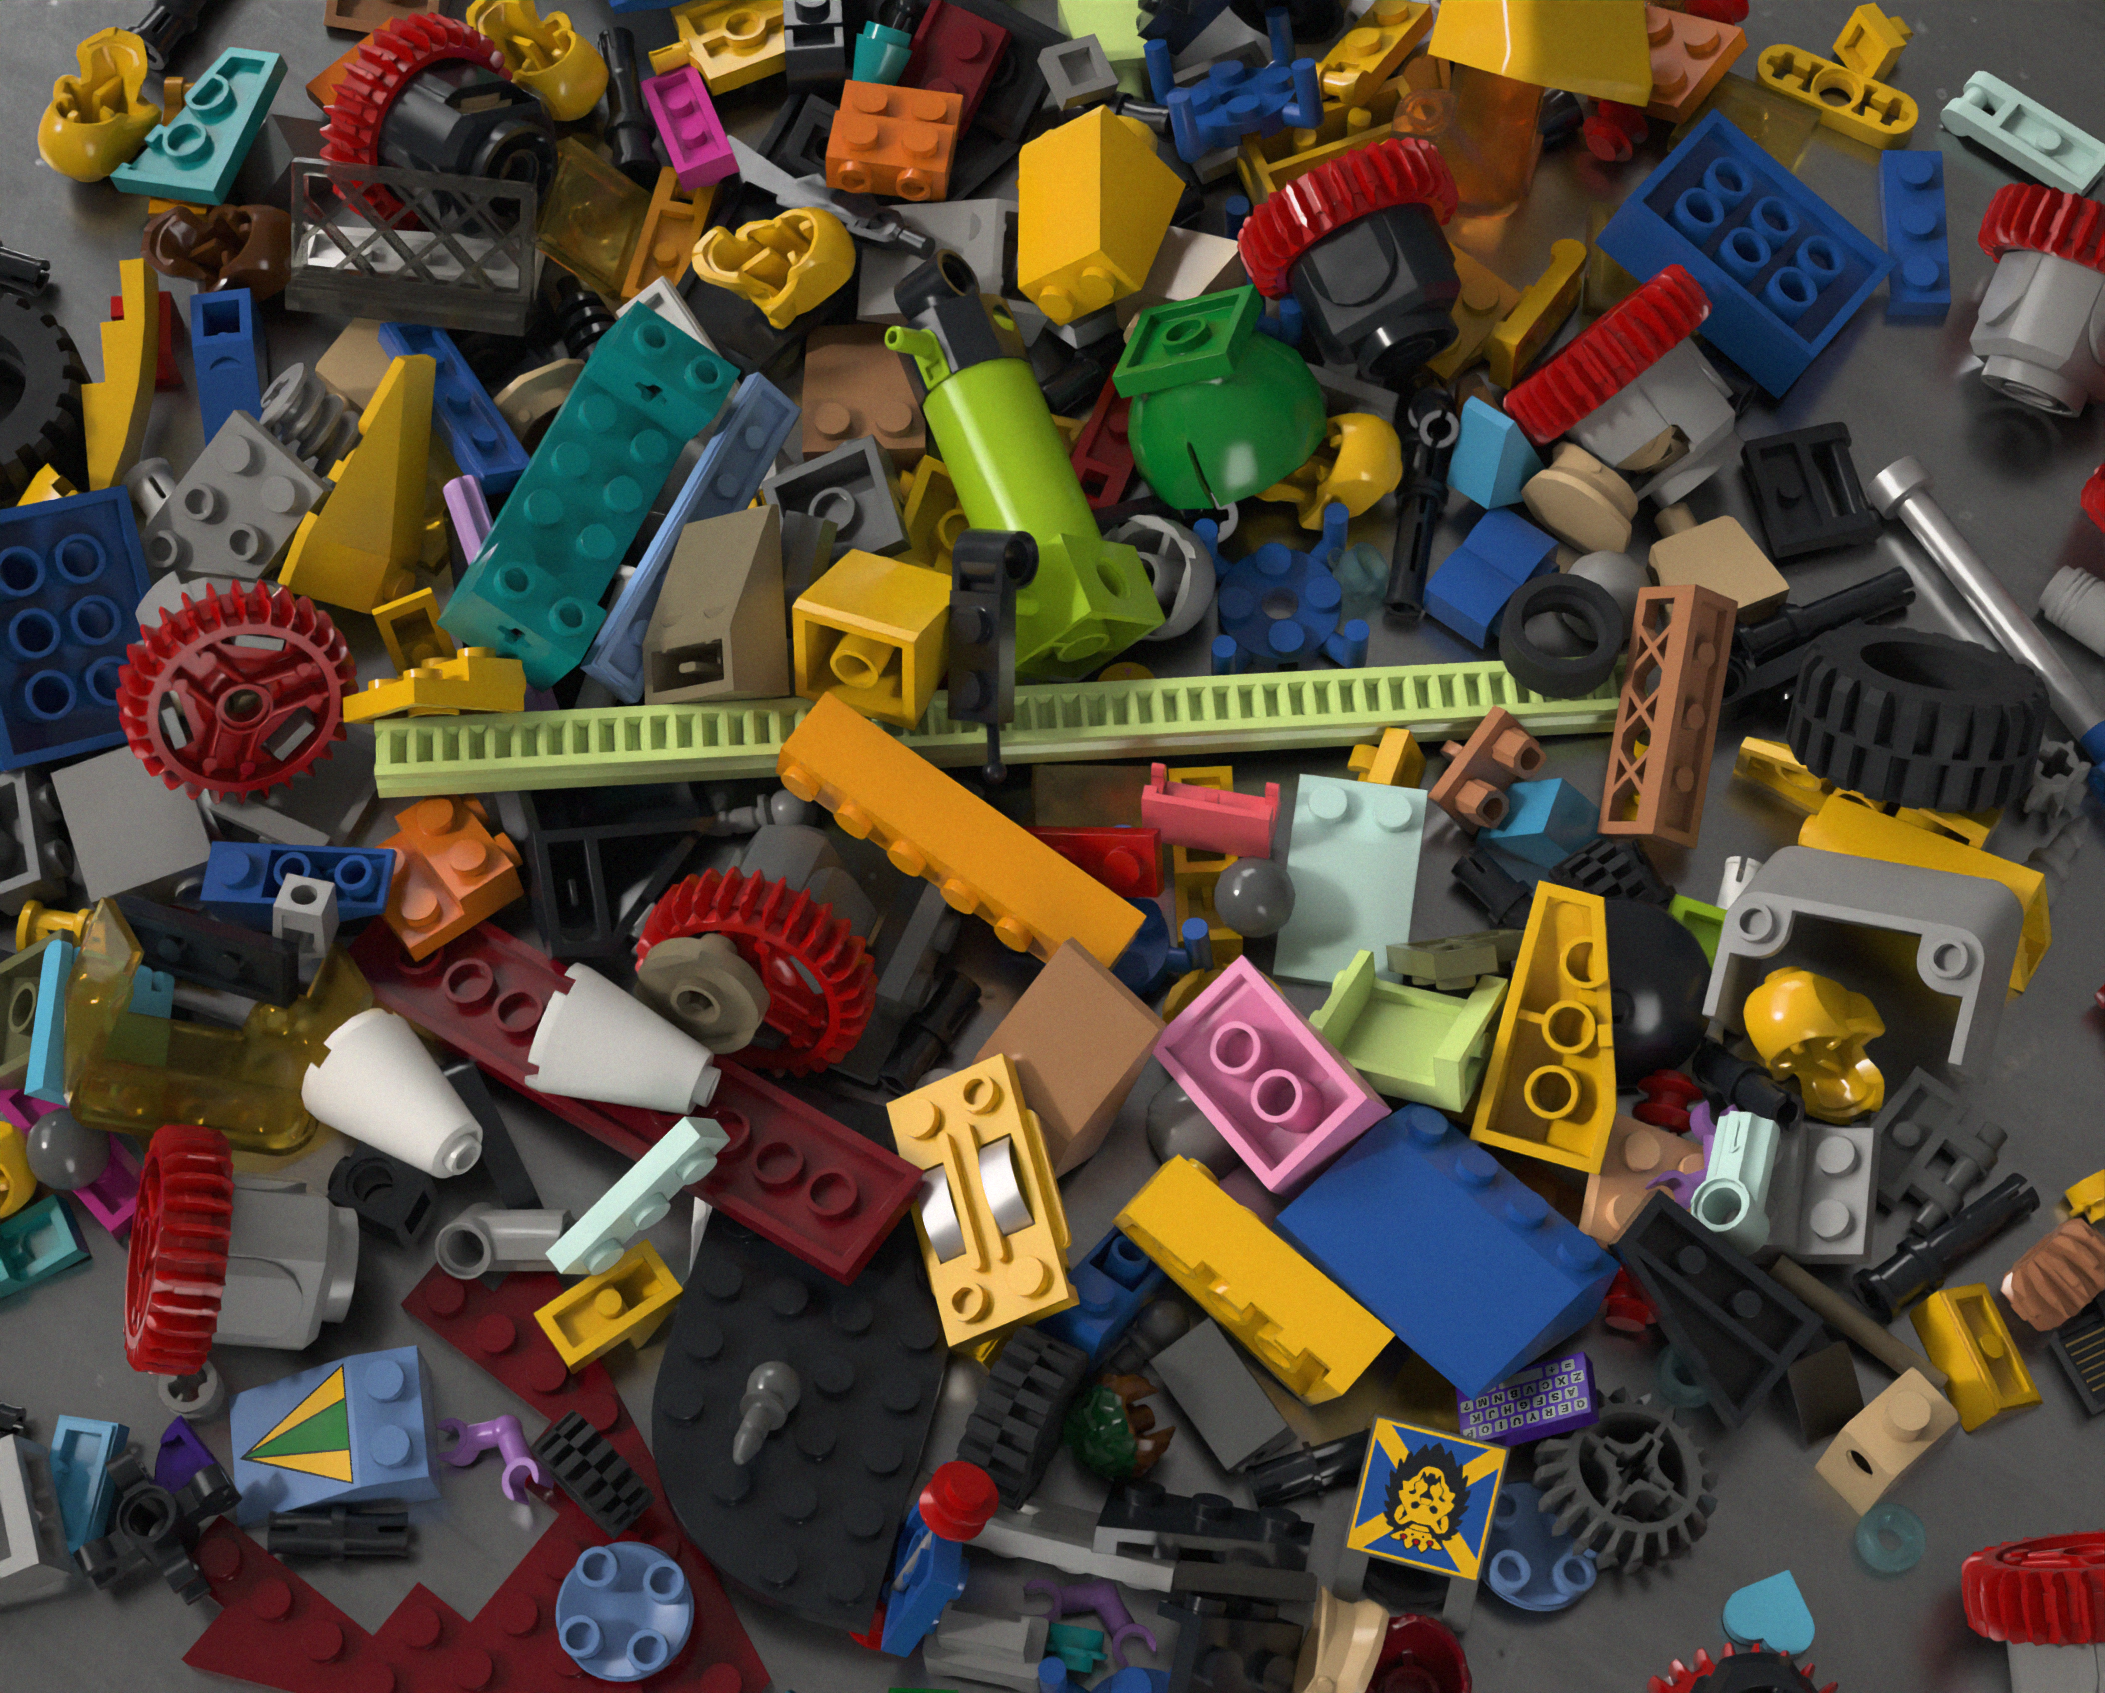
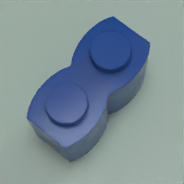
M1504 506L1490 509L1473 528L1464 543L1443 562L1426 585L1423 610L1481 649H1484L1497 636L1500 638V629L1505 610L1515 591L1532 578L1559 573L1560 565L1556 563L1559 542Z

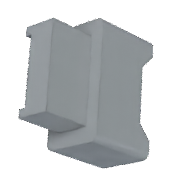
M949 1599L943 1607L935 1632L932 1635L926 1634L922 1654L927 1672L938 1676H958L1009 1686L1025 1693H1039L1041 1689L1038 1667L1041 1661L1047 1658L1049 1654L1046 1651L1050 1635L1049 1621L1044 1617Z

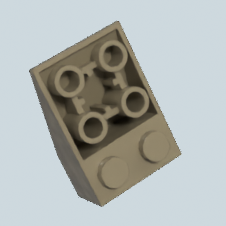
M779 504L763 505L684 524L642 643L645 705L759 700L790 695Z

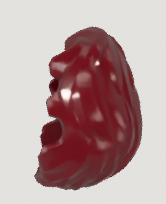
M1405 1613L1400 1617L1389 1618L1381 1654L1365 1693H1471L1472 1676L1467 1665L1465 1652L1458 1638L1449 1627H1445L1439 1620L1433 1617L1429 1618L1425 1614Z

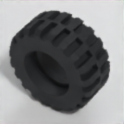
M4 293L2 299H0V381L17 383L25 386V389L16 408L0 423V510L16 507L37 472L47 463L54 467L59 476L63 475L73 485L82 475L84 469L80 461L81 459L87 460L81 385L93 383L65 327L59 326L55 317L43 307L36 305L30 307L26 298L11 293Z
M1865 625L1864 628L1857 629L1853 626L1838 628L1836 632L1829 630L1820 634L1805 648L1797 677L1786 730V739L1794 758L1800 765H1806L1811 774L1819 779L1827 778L1832 781L1833 786L1847 792L1853 790L1864 794V798L1878 802L1886 800L1901 804L1900 807L1916 810L1922 807L1935 809L1936 812L1955 813L1956 810L1978 813L1985 812L1989 807L1997 810L2007 807L2011 802L2017 801L2030 788L2051 702L2043 680L2040 676H2035L2033 669L2026 664L2015 663L2013 657L2003 652H1993L1985 649V646L1969 640L1966 642L1951 638V635L1933 632V634L1918 632L1914 628L1898 627L1897 629L1884 628L1882 625Z

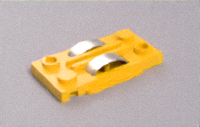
M1000 1053L886 1103L899 1156L924 1170L927 1182L918 1193V1198L910 1209L931 1291L937 1300L948 1347L962 1353L1018 1330L1023 1325H1030L1080 1304L1076 1286L1069 1283L1065 1268L1070 1266L1065 1249L1070 1246L1072 1235L1038 1114L1026 1108L1014 1060Z

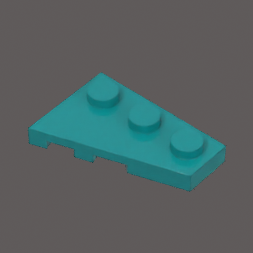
M228 47L184 95L187 105L167 127L157 124L145 137L149 147L132 165L122 162L111 174L110 178L118 191L221 206L288 71V67L281 54Z

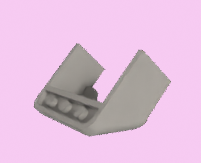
M1788 846L1776 851L1757 872L1726 913L1702 1015L1732 1034L1745 1035L1746 1025L1743 1010L1747 997L1756 989L1762 960L1774 956L1785 947L1790 939L1796 915L1919 937L1921 941L1917 954V969L1922 980L1937 993L1962 998L1948 1064L1972 1082L1986 1084L2024 920L2023 907L2019 898L2006 885L1992 879L1803 846Z

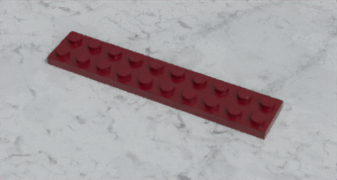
M378 914L329 970L336 985L373 1007L382 1008L388 1014L395 1012L407 1021L412 1030L456 1056L473 1061L478 1069L636 1162H639L685 1116L715 1119L731 1140L715 1155L717 1163L714 1168L699 1181L690 1185H684L682 1189L850 1287L918 1198V1193L927 1182L924 1170L721 1054H714L712 1067L720 1069L721 1075L710 1103L707 1107L696 1104L689 1115L544 1093L528 1087L525 1084V1076L538 1074L539 1066L529 1063L528 1057L547 1005L555 990L568 995L576 980L565 976L569 969L567 966L556 960L549 961L546 954L486 920H482L423 959L415 962L380 914Z

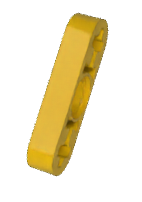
M1789 44L1772 45L1766 48L1758 58L1754 75V88L1764 100L1877 149L1897 150L1904 147L1911 140L1919 112L1915 101L1906 93ZM1781 69L1791 72V74L1784 76L1783 80L1773 77V74H1778ZM1808 78L1812 79L1809 93L1802 91V88L1806 87ZM1827 88H1839L1849 94L1851 102L1845 106H1831L1821 99L1819 93ZM1862 101L1869 104L1868 107L1866 106L1863 116L1858 114ZM1888 114L1898 118V120L1892 122L1891 126L1881 123V120H1884Z

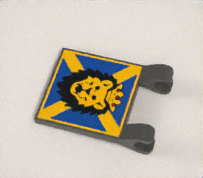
M1375 1413L1332 1595L1348 1603H1355L1359 1600L1369 1557L1447 1576L1451 1580L1441 1622L1451 1630L1458 1632L1466 1631L1470 1624L1511 1447Z

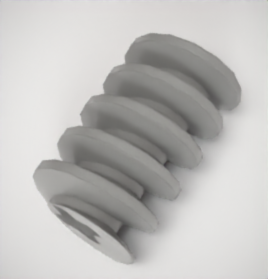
M296 363L280 374L262 396L260 404L264 412L259 423L266 429L279 423L282 429L277 439L284 446L294 440L299 441L300 445L294 455L302 462L315 456L318 461L312 471L322 479L330 473L337 459L343 462L348 454L360 444L363 435L358 430L360 416L354 411L342 413L344 407L342 399L334 394L325 396V383L320 378L314 377L306 380L308 375L307 366L304 363ZM332 482V484H331L330 487H331L332 489H334L335 486H336V483H335V482Z

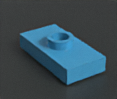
M59 1415L49 1461L70 1558H74V1552L81 1546L104 1535L116 1483L112 1479L105 1462L125 1450L130 1430L127 1426L107 1421Z

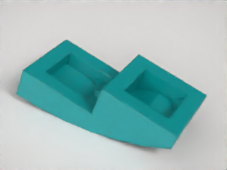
M52 1194L0 1225V1298L46 1279L90 1255L67 1199L57 1194Z

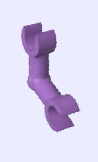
M1707 1100L1693 1109L1689 1120L1695 1137L1703 1142L1704 1169L1687 1175L1677 1170H1667L1649 1181L1645 1187L1647 1190L1662 1185L1668 1187L1675 1195V1202L1685 1210L1691 1207V1199L1695 1190L1706 1181L1717 1129L1710 1120V1108ZM1732 1104L1721 1111L1720 1116H1726L1730 1111L1739 1110L1735 1104Z
M502 1415L495 1420L473 1425L457 1418H447L436 1426L437 1429L450 1434H459L460 1436L459 1443L453 1451L444 1452L436 1456L441 1461L452 1465L466 1466L477 1458L481 1450L499 1447L507 1466L502 1476L503 1492L513 1501L529 1506L530 1503L524 1489V1484L530 1474L535 1483L553 1489L554 1480L551 1478L550 1473L538 1461L533 1459L523 1434L522 1423L517 1417Z
M1101 1578L1091 1583L1057 1587L1047 1579H1035L1023 1587L1026 1595L1046 1593L1054 1599V1605L1048 1613L1034 1615L1046 1618L1049 1621V1626L1050 1623L1058 1622L1062 1614L1096 1610L1113 1638L1112 1653L1115 1662L1121 1669L1130 1667L1121 1651V1647L1131 1637L1143 1639L1152 1654L1157 1656V1643L1154 1634L1148 1627L1135 1623L1119 1596L1118 1588L1111 1580Z

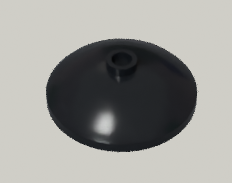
M1604 897L1606 903L1611 999H1620L1628 1006L1623 1014L1612 1016L1616 1088L1637 1087L1640 1079L1653 1076L1656 1070L1677 1069L1699 1046L1711 1021L1702 1015L1712 971L1707 955L1696 936L1673 914L1652 903L1639 899Z

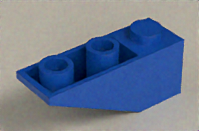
M250 288L190 295L192 350L206 447L234 410H246L258 422L264 412L260 401L268 389L265 324Z
M213 841L200 901L220 922L252 931L272 932L273 905L286 874L290 873L335 883L339 922L386 912L397 852L394 849Z
M1114 1226L1067 1275L1069 1283L1076 1286L1080 1304L1037 1321L1035 1329L1087 1352L1090 1359L1089 1366L1085 1372L1087 1373V1380L1118 1347L1125 1337L1123 1331L1135 1324L1142 1308L1152 1301L1169 1276L1121 1230Z

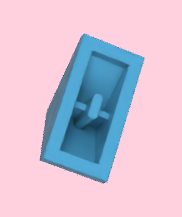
M1472 395L1463 407L1459 433L1456 437L1446 483L1488 510L1524 501L1521 494L1523 486L1533 476L1546 468L1514 420Z
M1564 778L1510 784L1504 792V795L1510 800L1509 812L1496 829L1481 826L1476 844L1480 843L1484 848L1552 869L1553 866L1591 840L1602 839L1604 844H1606L1607 842L1612 843L1614 838H1607L1596 834L1600 809Z

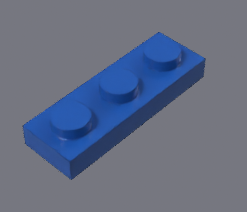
M1882 150L1879 160L1883 251L1897 262L1895 267L1885 277L1886 314L1947 316L1951 305L1942 151Z

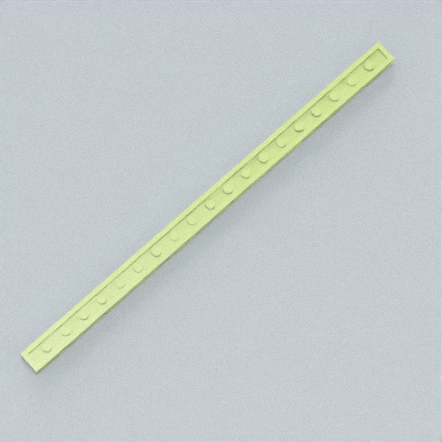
M1619 654L1617 663L1605 683L1590 694L1570 699L1544 697L1523 687L1507 671L1503 661L1015 686L1014 722L999 724L1000 757L1003 764L1355 746L1357 744L1373 745L1381 743L1386 727L1410 730L1416 742L1470 739L1494 705L1506 710L1532 736L1614 732L1628 654ZM1587 656L1561 657L1559 659L1575 660ZM1645 684L1644 692L1646 696L1649 698L1650 696H1648L1647 685ZM936 690L915 731L864 716L936 768L984 766L988 762L986 723L947 719L948 690ZM797 697L374 720L376 738L374 776L377 782L379 798L780 777V775L775 773L780 749L817 702Z

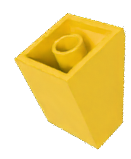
M1105 104L1023 145L1019 153L1018 289L1059 327L1142 290L1186 186Z
M854 548L850 550L800 595L792 607L795 695L818 702L824 693L828 691L863 716L915 731L948 669L950 590H952V576Z

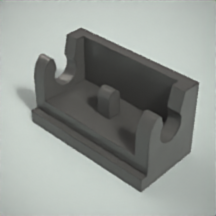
M1210 1317L1150 1360L1154 1369L1229 1473L1236 1469L1240 1474L1245 1473V1466L1259 1464L1283 1445L1290 1443L1298 1437L1224 1333Z

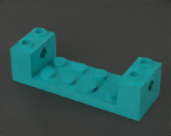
M637 300L600 338L436 624L471 647L495 648L496 658L522 660L526 683L542 693L547 691L581 662L608 613L597 605L685 445L716 417L741 371ZM646 386H654L655 393L646 389ZM517 628L520 630V632L518 635H516L510 630Z

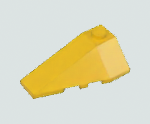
M427 354L395 356L358 422V430L363 435L360 444L348 454L343 462L337 459L327 478L336 483L330 497L319 516L310 511L307 512L296 532L277 581L282 586L286 585L292 593L301 596L307 595L312 599L366 614H371L372 609L411 594L416 581V576L413 572L421 554L436 370L435 358Z
M1746 736L1740 747L1733 771L1734 774L1811 814L1815 813L1818 815L1829 795L1833 794L1985 851L2006 810V807L1998 810L1989 807L1985 812L1970 813L1967 810L1943 813L1936 812L1935 809L1920 807L1919 810L1900 807L1901 804L1886 800L1878 802L1864 798L1862 793L1853 790L1847 792L1833 786L1831 780L1827 778L1819 779L1811 774L1806 765H1800L1794 758L1789 744Z
M1539 880L1469 1139L1600 1175L1618 1111L1605 898Z

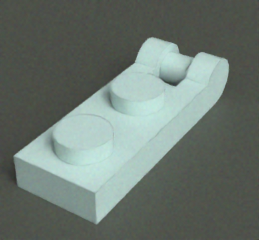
M1985 71L1975 72L1963 87L1964 95L1961 98L1952 99L1940 113V120L1943 126L1952 134L1962 137L1970 136L2052 188L2057 187L2065 193L2074 194L2077 192L2080 196L2084 197L2105 172L2104 143ZM1991 108L1996 113L1994 116H1991L1982 109L1987 110Z

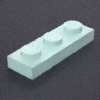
M685 1116L545 1254L560 1274L599 1275L607 1271L621 1259L624 1254L622 1246L638 1230H645L653 1226L667 1214L671 1207L668 1201L684 1185H690L699 1181L714 1168L717 1163L715 1155L731 1139L715 1119Z

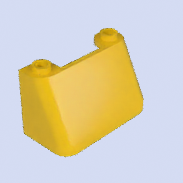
M1644 0L1441 1L1427 54L1536 85L1647 107L1653 86Z

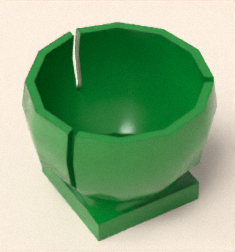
M1255 283L1143 309L1112 376V380L1121 398L1133 396L1128 416V439L1137 472L1153 496L1175 509H1213L1215 505L1213 497L1201 478L1190 444L1194 449L1211 492L1219 506L1222 507L1263 492L1305 464L1327 434V410L1320 384L1296 349L1256 330L1255 324L1264 303Z

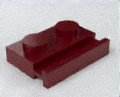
M932 0L909 47V50H912L913 53L895 86L963 95V113L957 138L962 141L1013 34L999 25L944 0Z

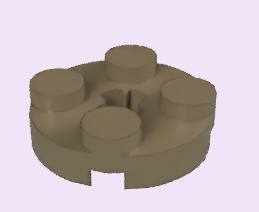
M715 933L706 934L701 940L682 937L658 943L647 953L638 970V980L634 986L635 999L711 1050L714 1054L731 1053L747 1046L771 1004V997L758 974L746 961L737 956L738 950L736 945L725 936ZM689 991H697L699 993H702L703 995L695 993L691 994Z

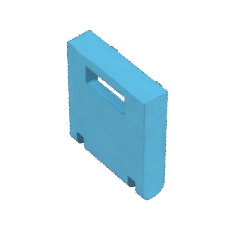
M59 939L50 942L43 957L24 1095L137 1127L157 1121L174 992V976L162 971L152 974V970L149 967L85 947L73 949L71 943ZM76 1063L126 1077L108 1084L107 1093L73 1084Z

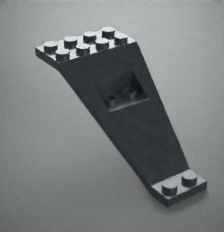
M842 0L846 80H852L857 33L863 34L867 20L891 27L897 14V0ZM917 0V13L907 19L902 29V32L912 35L909 47L932 0ZM944 0L999 25L1013 34L963 140L957 139L945 202L961 201L1024 145L1051 90L1037 62L1039 55L1044 48L1074 40L998 0ZM843 92L789 95L756 152L795 179L819 173L826 181L824 148L829 142L835 110L840 109ZM747 185L742 193L733 190L711 229L715 226L725 227L735 236L736 230L746 223L759 220H774L784 211L778 209L776 197ZM865 192L854 193L873 196L879 206L935 203L934 201H911L903 197ZM853 240L856 258L851 278L815 308L797 315L792 323L783 330L774 328L770 324L769 318L751 300H743L727 288L702 280L693 269L692 261L677 284L676 289L722 358L741 371L737 380L742 385L748 375L756 372L761 373L765 377L769 368L858 291L862 242Z

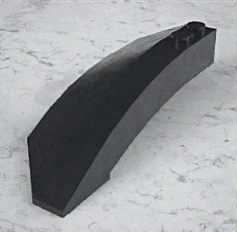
M512 492L485 496L493 522L497 519ZM447 505L443 511V519L455 592L469 565ZM644 519L619 565L638 567L650 546L646 519ZM613 577L597 604L604 610L607 609L617 582ZM597 633L581 662L551 686L560 710L574 709L586 675V672L580 666L596 640ZM462 641L463 648L471 647ZM645 691L638 702L626 705L618 699L615 707L644 706ZM702 781L494 792L505 834L523 861V865L517 868V872L549 961L611 955L614 953L645 909L654 901L682 864L681 862L717 818V816L712 814Z

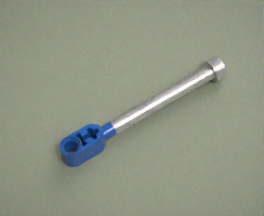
M1915 455L1899 459L1875 477L1868 486L1866 495L1885 519L1891 520L1900 516L2008 654L2013 657V660L2017 664H2026L2034 670L2035 676L2041 677L2049 694L2050 707L2096 763V766L2091 768L2088 773V782L2094 797L2105 811V712L1931 496L1930 492L1934 488L1936 481Z

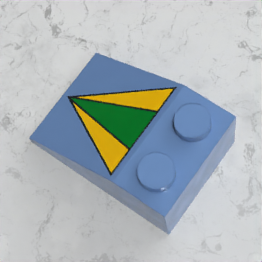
M417 1345L347 1356L228 1396L234 1480L243 1498L236 1505L237 1522L240 1530L268 1526L269 1511L332 1513V1506H346L347 1513L443 1498L440 1462L436 1458L439 1452L431 1368Z

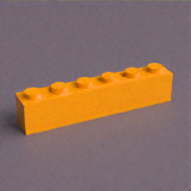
M828 691L824 693L780 749L775 773L781 776L782 783L793 795L807 802H811L814 799L834 814L835 821L847 833L858 839H865L867 837L886 850L889 860L899 870L913 877H917L920 874L941 889L942 897L953 908L964 914L975 913L992 925L996 936L1013 950L1018 952H1025L1027 950L1047 964L1064 941L1074 937L1111 972L1136 939L1147 917L1137 908Z

